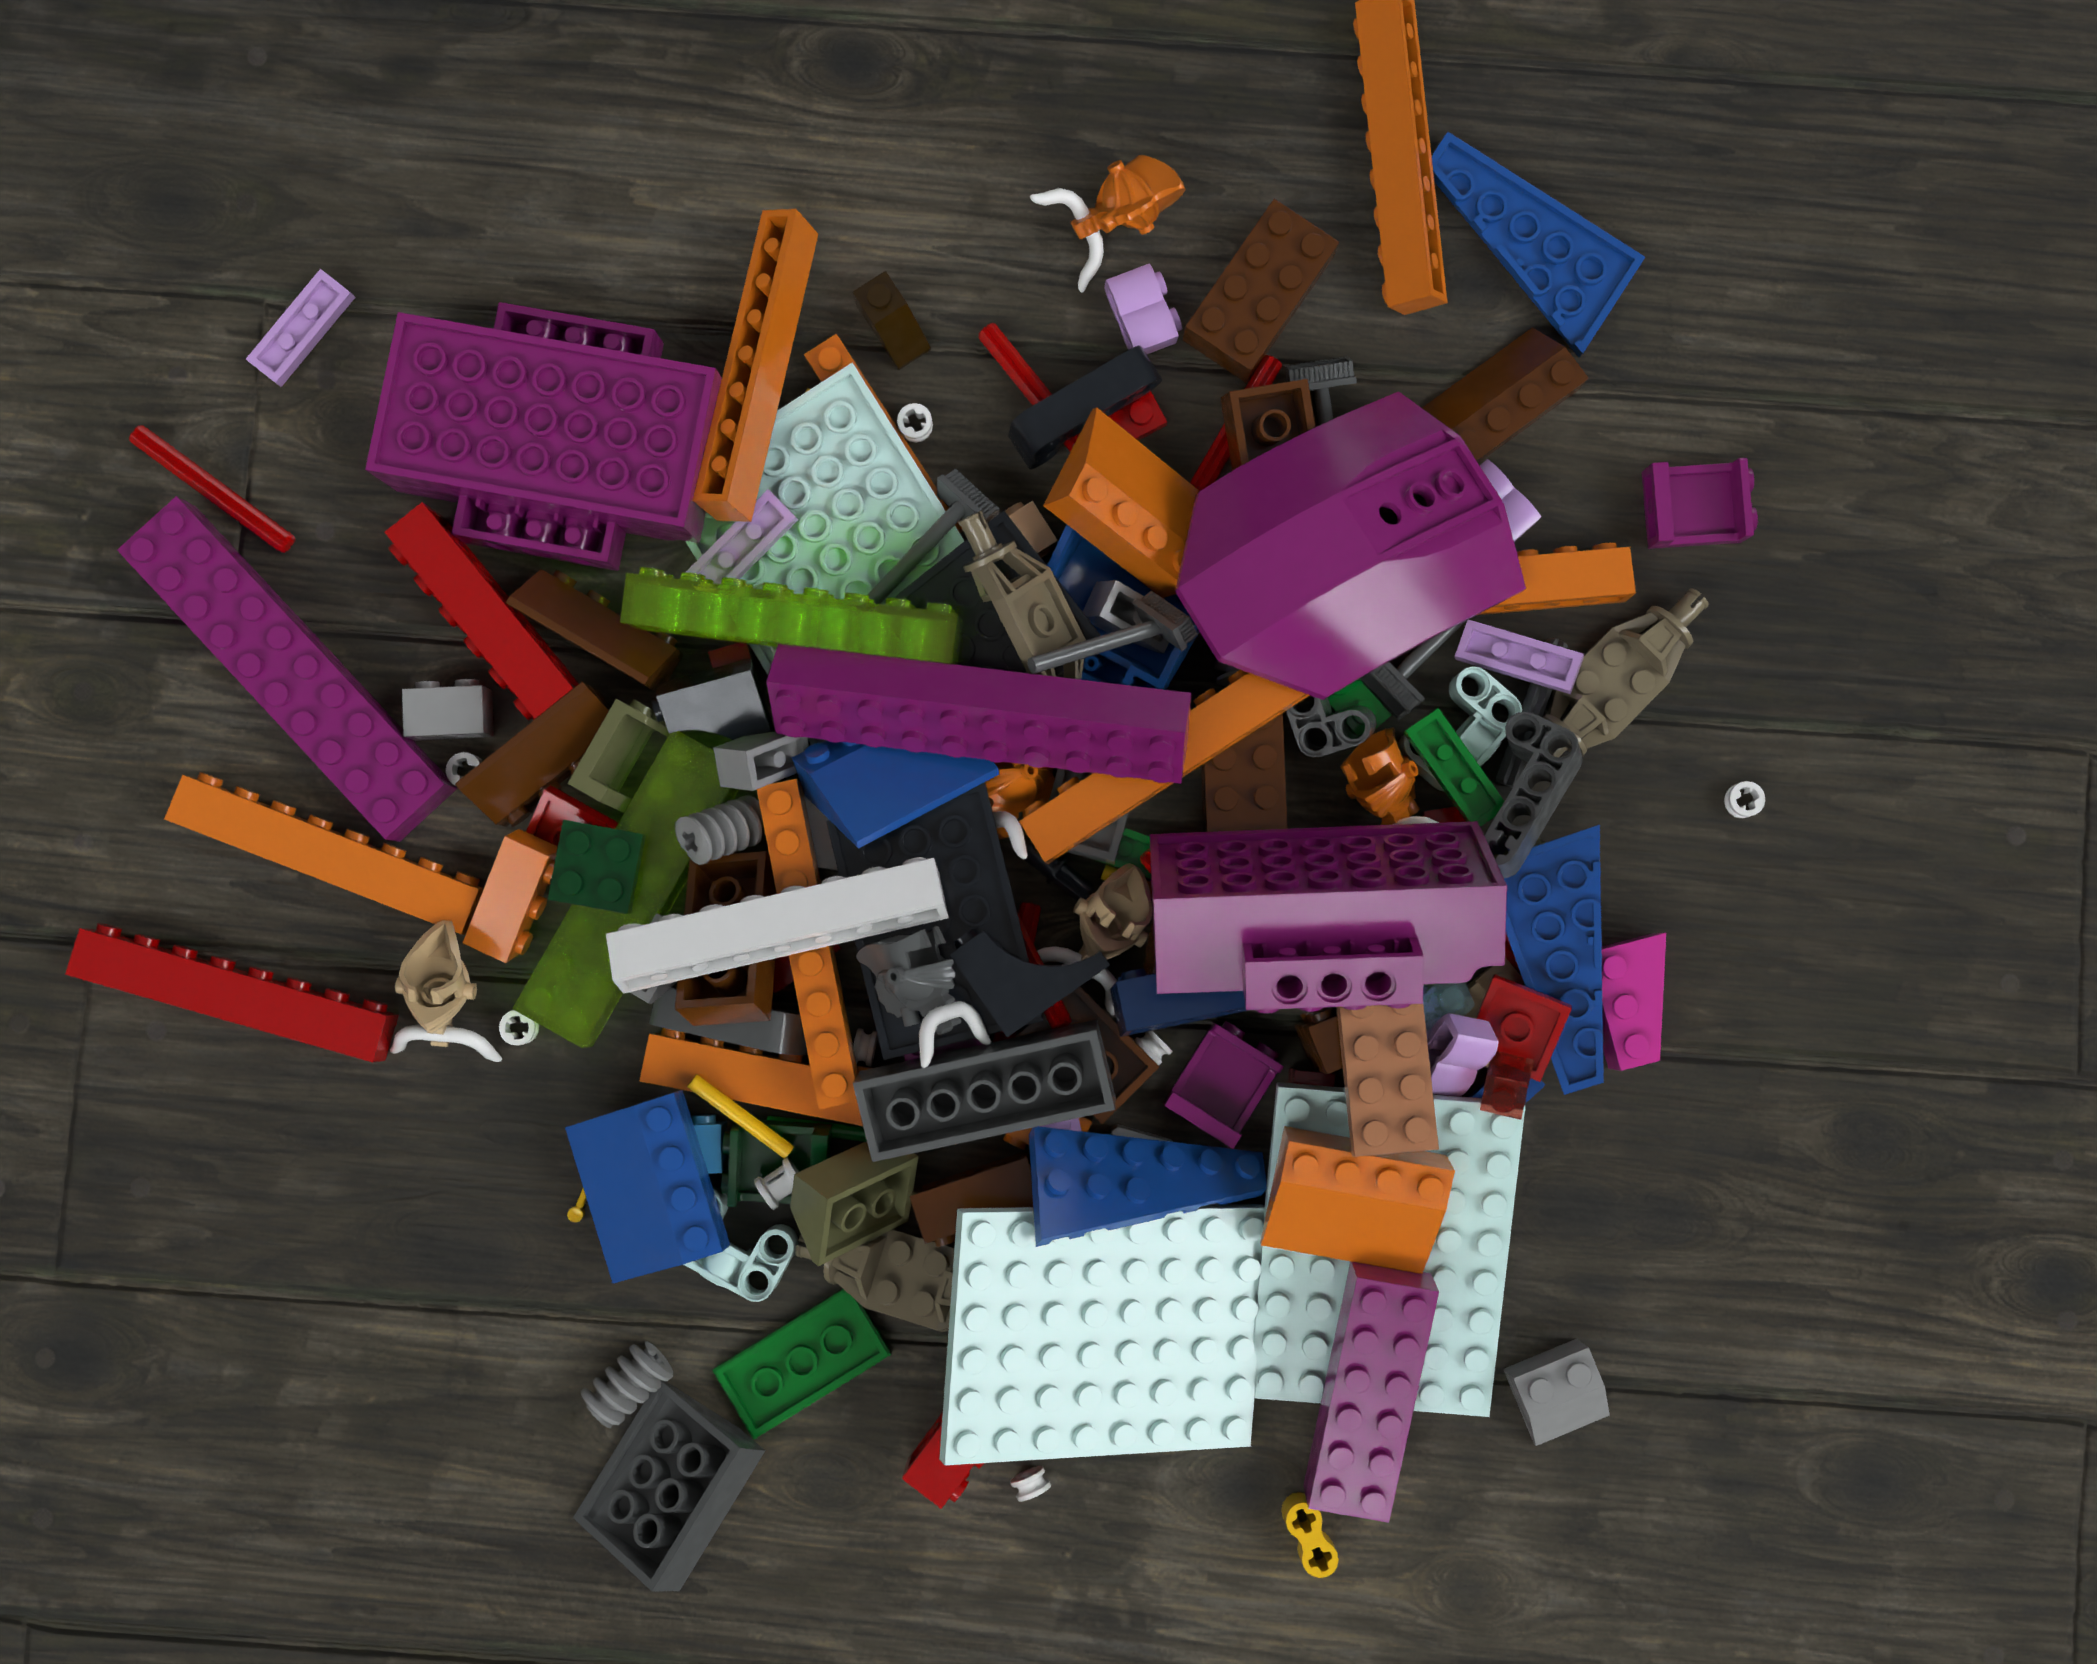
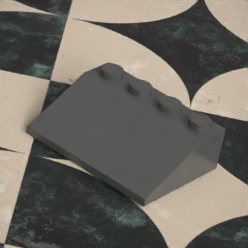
M661 1380V1388L656 1392H650L649 1399L643 1403L573 1518L652 1592L680 1591L766 1450L739 1427L667 1381Z

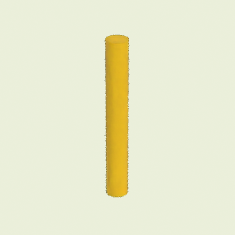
M696 1074L688 1084L687 1088L785 1159L794 1148V1145Z

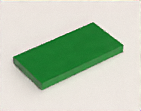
M841 1289L714 1367L712 1371L754 1440L892 1354V1351L867 1309L844 1289Z

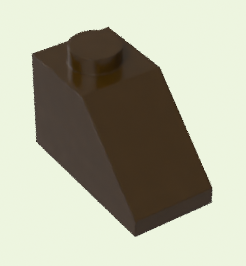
M886 271L852 292L857 308L898 370L931 350L907 302Z

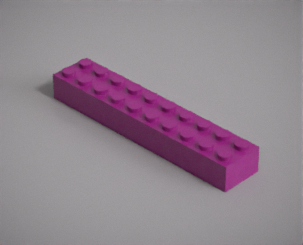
M175 496L117 549L126 561L384 839L397 842L402 841L458 789L414 740L403 736L402 727L196 506Z
M786 644L777 645L766 681L776 734H783L794 738L824 739L834 743L864 744L875 748L904 749L915 753L945 754L955 758L985 759L995 763L1026 764L1036 768L1066 769L1076 773L1106 774L1117 778L1147 779L1158 783H1182L1191 693Z

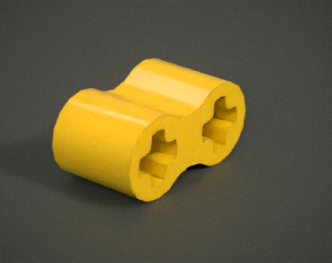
M1292 1493L1284 1500L1281 1512L1287 1529L1291 1535L1298 1539L1297 1550L1302 1565L1307 1573L1313 1577H1328L1336 1570L1339 1558L1332 1540L1321 1529V1513L1318 1510L1308 1509L1305 1493ZM1304 1509L1307 1520L1300 1523L1296 1512ZM1320 1547L1323 1558L1320 1560L1315 1559L1312 1551Z

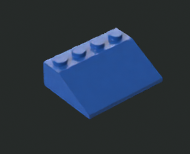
M827 740L822 743L812 744L804 752L792 757L805 797L858 849L1000 774L996 764L985 759L955 758L945 754L915 753L904 749L875 748L864 744L834 743Z
M683 1090L565 1127L612 1283L693 1262L723 1252L730 1246Z

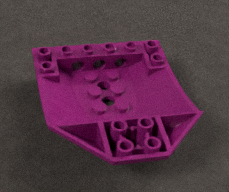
M1398 391L1330 420L1271 449L1199 491L1195 497L1175 592L1219 662L1325 700L1328 696L1405 652L1523 592L1526 586L1504 502L1461 436ZM1413 494L1421 495L1425 499L1427 507L1419 505L1415 501ZM1379 508L1392 509L1397 515V524L1391 525L1386 523L1379 514Z

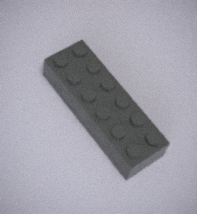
M1098 1019L995 1041L989 1045L981 1044L932 1056L930 1064L925 1068L921 1067L920 1058L859 1071L853 1081L872 1162L1115 1110L1116 1103Z

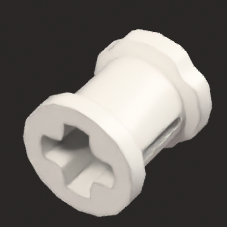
M789 1157L783 1159V1165L766 1177L754 1179L758 1191L773 1210L779 1207L778 1202L792 1193L794 1174L799 1172Z

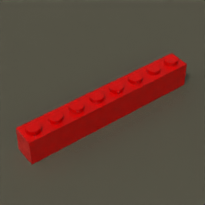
M97 923L96 929L79 928L65 975L372 1063L386 1060L399 1015L387 1012L388 1005L385 1003L364 999L363 1004L349 1001L350 994L340 990L326 988L325 993L310 990L312 983L305 980L288 977L287 982L272 979L274 975L272 971L250 966L247 972L234 968L236 964L234 960L219 956H211L210 961L197 957L198 950L180 945H173L172 950L159 946L160 939L142 934H135L134 939L121 936V928L108 924Z

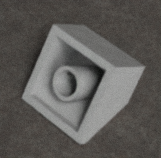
M1578 1339L1503 1369L1535 1446L1610 1416L1603 1380L1589 1347Z

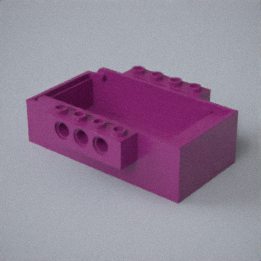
M502 302L498 304L493 329L398 312L365 470L397 492L457 502L452 535L466 544L619 571L626 533L669 541L682 540L700 544L706 511L692 500L722 377L717 369L713 367L662 359L664 343L656 331L650 328Z
M1478 821L1150 834L1152 915L1157 994L1243 991L1246 1010H1255L1260 1013H1273L1279 1009L1292 1008L1314 1012L1321 1010L1323 1007H1343L1348 1010H1361L1366 1006L1387 1005L1391 1008L1401 1009L1411 1004H1423V984L1464 983L1471 980L1476 970L1481 967L1505 966L1507 884Z

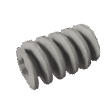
M749 795L741 796L738 799L703 809L701 812L680 817L675 822V833L680 846L687 852V855L693 862L701 865L708 863L709 860L720 859L722 855H731L734 851L744 850L747 846L757 845L761 841L762 828L764 827L759 801Z
M646 1341V1348L644 1350L634 1344L631 1345L629 1349L634 1359L630 1361L623 1355L619 1356L617 1360L622 1370L618 1372L616 1369L608 1366L605 1372L610 1381L606 1383L601 1378L596 1377L593 1380L597 1390L595 1394L587 1388L580 1391L591 1414L605 1427L612 1428L613 1425L621 1424L625 1420V1414H631L637 1409V1403H644L649 1399V1392H656L661 1388V1380L668 1381L673 1377L671 1365L652 1343Z

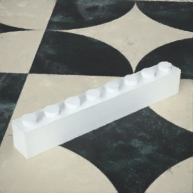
M916 857L906 860L903 865L892 868L872 867L863 871L861 875L853 877H829L823 880L821 884L810 887L790 886L783 889L781 893L771 896H747L740 903L728 906L708 905L701 908L697 913L684 916L669 914L661 917L659 922L646 925L637 923L621 926L618 931L607 933L606 939L612 980L624 994L939 921L949 917L935 859Z

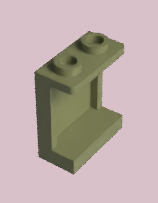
M616 699L567 784L595 800L631 816L638 802L620 792V789L652 733L658 731L673 740L676 732L668 733L665 721L658 722L654 710L633 699L629 706Z

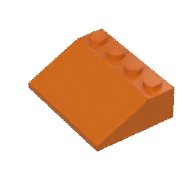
M1096 407L1092 409L1043 506L1160 597L1165 598L1176 594L1175 590L1195 497L1199 490Z
M1284 1126L1260 1244L1261 1246L1423 1274L1446 1213L1455 1170L1447 1155L1427 1151L1352 1157L1349 1137Z

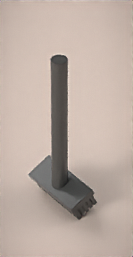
M1344 356V358L1339 357V359L1331 358L1329 360L1311 361L1310 363L1305 362V364L1285 365L1286 381L1284 382L1308 379L1309 390L1314 392L1319 426L1333 420L1329 387L1357 383L1353 371V360L1348 356Z
M954 469L946 476L942 474L937 478V496L949 507L948 510L856 606L866 617L873 613L960 519H964L982 510L983 516L988 523L999 514V507L992 503L988 497H985L960 472L958 473L957 469Z
M1150 591L1142 599L1137 598L1132 602L1142 623L1028 658L1027 663L1030 672L1035 674L1156 635H1160L1176 648L1183 651L1187 648L1186 644L1198 634L1188 615L1153 591Z
M1467 620L1420 644L1396 668L1388 662L1359 679L1372 691L1373 695H1376L1377 699L1379 698L1380 702H1383L1382 705L1386 706V709H1389V712L1393 713L1394 717H1397L1398 721L1401 720L1425 699L1406 679Z

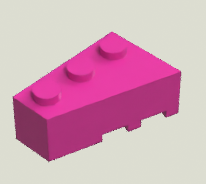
M1652 933L1602 946L1603 1051L1608 1069L1623 1071L1660 1061L1666 933Z

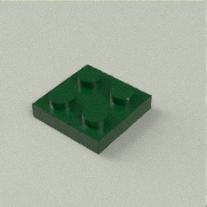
M563 820L548 900L631 915L646 835Z

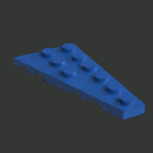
M1447 132L1432 155L1434 182L1579 358L1638 270L1645 256L1450 132Z
M1600 824L1534 846L1520 870L1515 875L1504 878L1507 884L1506 934L1525 986L1572 1005L1571 1012L1551 1056L1564 1095L1604 1083Z
M1039 1126L1032 1128L1029 1133L1036 1247L1048 1245L1052 1240L1069 1237V1239L1083 1237L1087 1232L1105 1228L1109 1231L1162 1219L1170 1213L1183 1211V1214L1197 1211L1201 1206L1214 1203L1223 1205L1259 1197L1267 1189L1262 1152Z

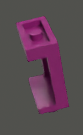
M1747 457L1738 458L1731 463L1669 467L1668 462L1652 463L1641 472L1648 549L1742 543L1754 535L1758 525V514L1756 508L1752 507L1751 504L1754 473L1751 468H1748Z
M1225 1020L1222 1026L1216 1023L1211 1024L1166 1096L1163 1104L1234 1149L1242 1136L1240 1132L1276 1074L1280 1073L1284 1066L1276 1062L1279 1057L1277 1052L1261 1042L1257 1044L1256 1048L1252 1047L1242 1040L1246 1033Z

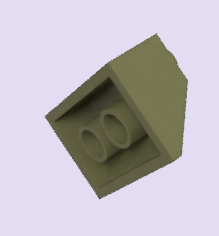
M866 1141L794 1174L790 1209L813 1263L820 1266L908 1222L911 1207L909 1196L914 1188L918 1162L916 1154L913 1153L872 1162Z

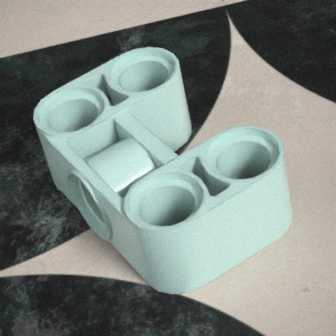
M1472 666L1464 669L1452 678L1449 684V694L1452 700L1470 715L1456 733L1481 767L1505 738L1507 721L1511 716L1522 712V706L1520 701L1488 672L1480 667ZM1463 678H1472L1477 682L1479 687L1477 696L1473 697L1464 693L1461 686ZM1494 703H1500L1507 708L1508 719L1505 723L1499 722L1493 717L1492 706ZM1403 735L1398 742L1401 755L1407 756L1410 761L1415 762L1418 767V774L1430 785L1440 791H1444L1421 757L1411 751L1410 742Z
M712 1186L723 1219L728 1210V1198L726 1194H722L720 1188ZM784 1224L774 1225L760 1237L753 1250L745 1251L730 1243V1246L723 1252L683 1265L693 1269L705 1279L718 1286L727 1288L749 1301L759 1302L768 1298L777 1287L795 1254L798 1237L791 1227ZM772 1235L782 1236L788 1244L787 1253L780 1255L773 1253L768 1246L769 1237ZM752 1271H760L766 1275L768 1287L765 1290H757L751 1286L749 1275Z

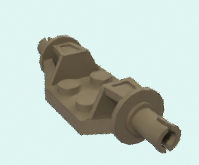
M981 510L958 522L975 553L972 557L973 560L965 564L963 568L965 572L971 571L983 602L992 601L1026 669L1025 673L1033 674L1028 668V658L1086 641L1050 567L1018 550L1015 541H1010L1003 545L1002 543L997 544ZM1002 559L1020 576L1008 581L994 562ZM1084 658L1064 664V678L1081 680ZM1054 668L1035 673L1037 675L1056 677Z
M1690 588L1669 611L1658 606H1651L1647 610L1646 615L1609 629L1584 654L1571 695L1553 689L1548 712L1542 718L1572 731L1578 739L1582 757L1588 748L1615 739L1670 683L1684 649H1688L1694 642L1692 635L1686 627L1709 606V602L1705 597L1700 601L1697 600L1690 606L1701 595L1699 591ZM1652 624V628L1642 635L1639 634ZM1570 704L1572 706L1571 710L1568 712L1563 721H1561L1560 718L1562 714L1566 710L1567 706ZM1566 747L1559 748L1552 756L1559 758L1566 750L1571 752V749Z
M890 1230L824 1263L823 1273L825 1280L833 1285L838 1284L864 1308L936 1331H949L954 1248L945 1245L936 1247L935 1242L925 1244L922 1238ZM800 1235L798 1241L805 1243L802 1235ZM796 1245L795 1253L797 1257L812 1260L806 1247Z

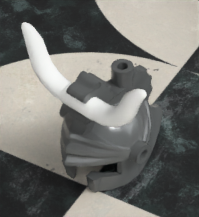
M938 926L933 927L930 933H926L924 929L912 935H898L871 942L860 949L856 955L857 960L866 965L875 974L877 981L874 988L877 991L878 1000L885 1006L888 1013L894 1014L897 1018L902 1017L904 1027L921 1023L918 1011L924 1017L919 1030L920 1063L922 1068L927 1067L931 1062L934 1053L935 1031L937 1034L950 1032L953 1026L961 1023L959 1017L967 1022L975 1038L982 1044L989 1045L991 1043L981 1016L975 1008L962 1001L954 1002L955 998L949 994V989L954 988L953 978L955 977V970L952 968L954 962L953 959H944L940 956L938 944L946 943Z

